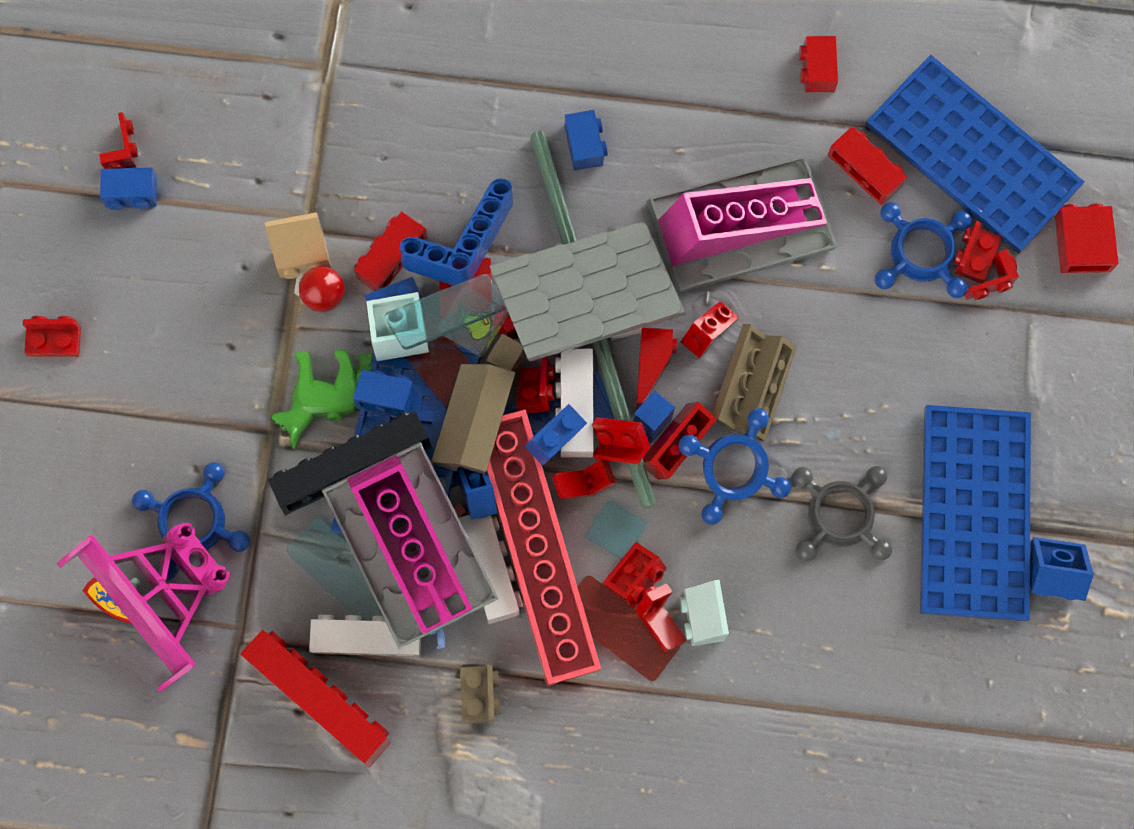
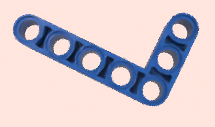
M500 178L490 183L454 249L416 237L403 239L400 243L403 268L453 286L463 287L468 285L512 208L513 195L510 181Z

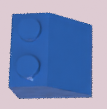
M1033 537L1030 556V586L1032 593L1040 596H1056L1067 600L1086 601L1094 576L1086 545Z

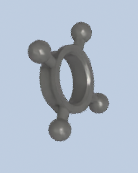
M880 466L871 467L866 473L867 480L861 486L851 482L836 481L820 487L813 480V474L808 468L799 467L793 472V483L799 488H807L814 495L809 504L808 519L815 534L810 540L801 541L797 545L796 555L800 560H813L817 554V547L823 541L837 547H848L863 540L871 547V554L875 559L886 560L890 557L892 553L891 544L887 540L877 539L870 533L874 523L875 511L868 493L874 487H880L887 481V472L884 468ZM846 491L852 493L861 501L865 510V520L858 531L852 534L841 535L832 532L824 525L820 517V504L822 499L829 493Z

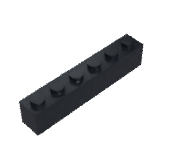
M416 411L412 413L407 412L399 415L396 420L388 424L375 426L369 433L351 437L347 443L341 446L327 448L321 455L313 459L306 458L289 470L283 469L276 472L272 478L268 479V482L281 510L285 515H288L324 498L322 489L418 442L422 444L424 450L432 446Z

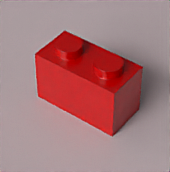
M806 36L804 45L799 47V60L803 61L804 68L800 70V82L804 83L805 92H835L838 84L836 36Z

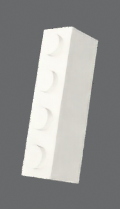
M570 349L561 352V357H556L555 371L556 373H561V382H556L555 396L556 398H561V408H556L555 416L570 404L587 424L560 449L561 458H592L593 349Z
M470 515L460 517L459 520L499 598L484 606L488 623L492 624L520 615L519 607H523L519 591L514 592L511 582L515 581L512 567H506L503 557L508 556L504 541H498L496 531H500L496 515L471 520Z
M318 615V619H311L309 652L312 654L421 657V638L399 649L383 616H372V621H362V616L346 615L345 620H334V615Z

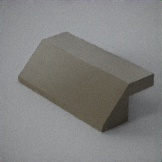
M743 324L712 413L717 419L715 422L728 430L744 435L749 427V413L756 408L764 409L769 415V422L765 428L759 429L755 439L766 441L797 347L783 336H766L753 325Z
M461 364L431 464L456 472L458 467H462L482 474L486 473L515 372L490 364Z

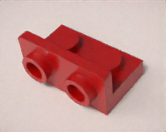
M976 221L972 228L967 227L962 241L966 242L963 250H958L953 263L957 264L955 274L982 284L986 280L1002 237L981 229V222Z
M32 316L31 319H23V326L26 328L24 354L27 357H79L81 326L75 319L70 316H58L57 319Z
M548 356L542 358L541 367L520 369L517 396L518 411L525 409L526 413L550 411V400L555 399L552 381L556 380V371L554 365H550Z
M596 417L592 423L599 442L598 447L593 452L595 459L639 464L651 447L643 425L640 422Z
M635 542L604 580L603 584L606 588L624 599L631 608L635 609L643 598V592L662 579L666 566L659 556Z

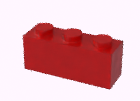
M853 126L831 145L828 156L881 206L903 186L907 178L899 165L893 164L887 159L882 149L872 145L865 133L860 130L857 131Z
M402 211L397 217L393 216L386 225L387 230L381 237L377 236L370 245V251L366 256L362 255L355 263L354 271L356 278L374 291L389 286L403 269L400 255V243L407 237H416L423 240L427 238L426 228Z
M700 402L687 403L643 457L645 468L657 480L670 479L687 458L679 450L680 439L685 435H693L700 441L717 419Z

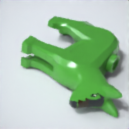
M335 350L334 355L340 362V369L334 385L313 379L309 352L295 353V358L299 365V375L292 394L291 409L287 412L273 414L271 417L273 423L290 435L289 443L292 444L293 449L296 448L300 436L309 427L314 418L327 417L328 421H341L343 416L356 413L358 408L355 405L353 396L362 370H371L372 353L358 355L359 368L355 369L347 350Z

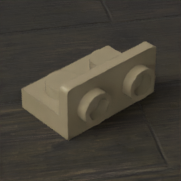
M492 664L477 667H460L462 723L495 722V715L500 714V698H494V687H499L498 670L493 671Z

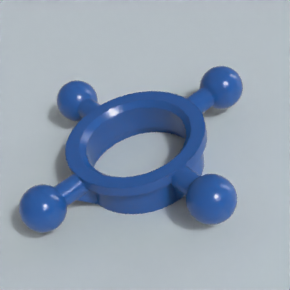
M885 203L880 210L882 219L886 222H893L899 229L891 244V256L895 266L889 270L882 269L878 271L875 275V284L880 289H889L894 285L895 278L901 273L912 280L921 282L933 281L941 277L947 284L946 290L951 297H963L967 292V284L961 278H954L949 269L955 258V243L952 234L957 230L965 231L967 227L971 226L972 218L970 214L966 211L956 212L952 216L951 223L947 226L929 218L908 222L900 216L901 210L896 203ZM924 229L937 234L945 245L946 255L944 261L932 268H922L911 263L903 251V239L908 233Z
M756 408L749 413V427L744 435L731 434L715 440L708 448L700 445L699 440L693 435H685L679 441V450L683 455L693 456L696 454L703 457L704 478L707 485L715 493L712 503L706 505L701 513L703 521L709 525H715L721 521L723 516L721 507L725 499L742 500L755 494L762 485L770 488L771 493L777 498H784L791 491V484L786 478L777 477L773 479L767 476L769 469L768 457L764 448L755 440L759 429L765 428L769 422V415L764 409ZM743 444L750 448L755 458V468L752 476L745 484L739 487L727 488L719 485L713 474V463L716 455L728 445Z
M212 462L205 466L203 471L205 480L200 489L188 488L179 490L171 494L164 503L155 500L153 495L147 490H139L132 497V504L137 510L146 511L151 509L159 513L158 530L162 539L169 531L168 516L171 509L181 500L198 498L207 502L213 512L211 529L203 538L199 539L206 550L214 546L219 539L229 542L230 547L237 552L246 550L250 545V537L246 532L241 530L231 532L224 529V510L216 497L211 494L214 484L220 482L225 475L224 468L219 463ZM170 557L166 580L175 578L179 571V567L172 557Z

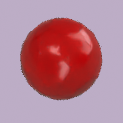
M318 266L311 268L302 276L299 282L300 298L305 306L313 311H331L340 305L344 297L345 285L343 279L338 272L330 267Z

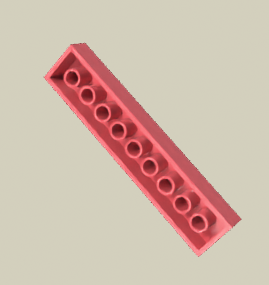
M525 409L502 416L487 467V473L493 486L498 517L547 686L598 672L601 670V666L542 464L524 447L533 438Z

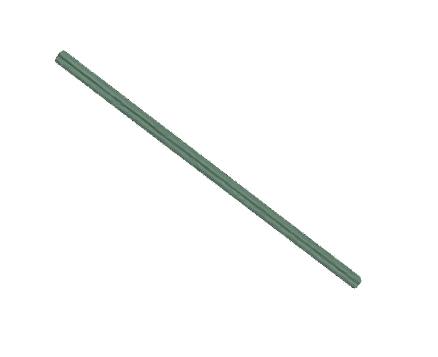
M535 131L530 139L562 245L577 241L545 134L543 131ZM607 339L593 342L592 346L614 419L631 421ZM643 459L639 464L628 463L641 508L645 509L654 506L656 501Z

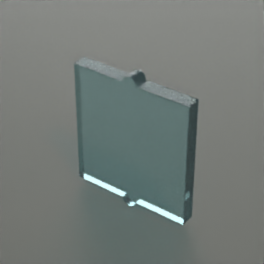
M607 500L599 515L594 516V523L585 538L622 559L635 542L639 544L638 539L648 523Z

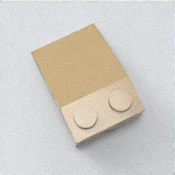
M317 212L264 222L280 278L294 279L311 268L318 266L330 267L326 240Z

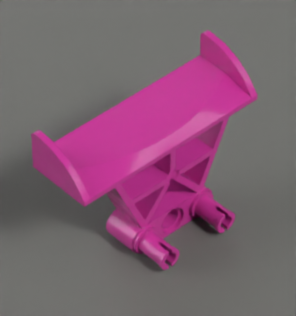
M190 523L174 526L164 536L163 544L112 556L107 554L91 534L67 553L57 565L61 568L76 556L80 558L173 674L157 687L158 691L161 692L196 665L179 644V641L203 595L209 597L220 592L226 586L230 572L227 571L225 573L224 570L227 568L219 566L196 538L195 528L190 529L192 526ZM161 554L158 573L145 557ZM190 555H194L199 558L200 567H195L190 564ZM170 557H172L192 584L165 583ZM133 561L154 589L142 597L116 564ZM157 593L180 620L174 635L171 634L147 604V601ZM175 594L194 595L187 609Z

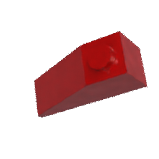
M643 327L641 330L636 409H639L650 396L668 366L671 355L677 352V338H673V329Z

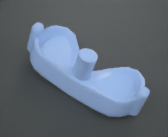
M442 627L430 633V635L437 633V649L445 647V635Z

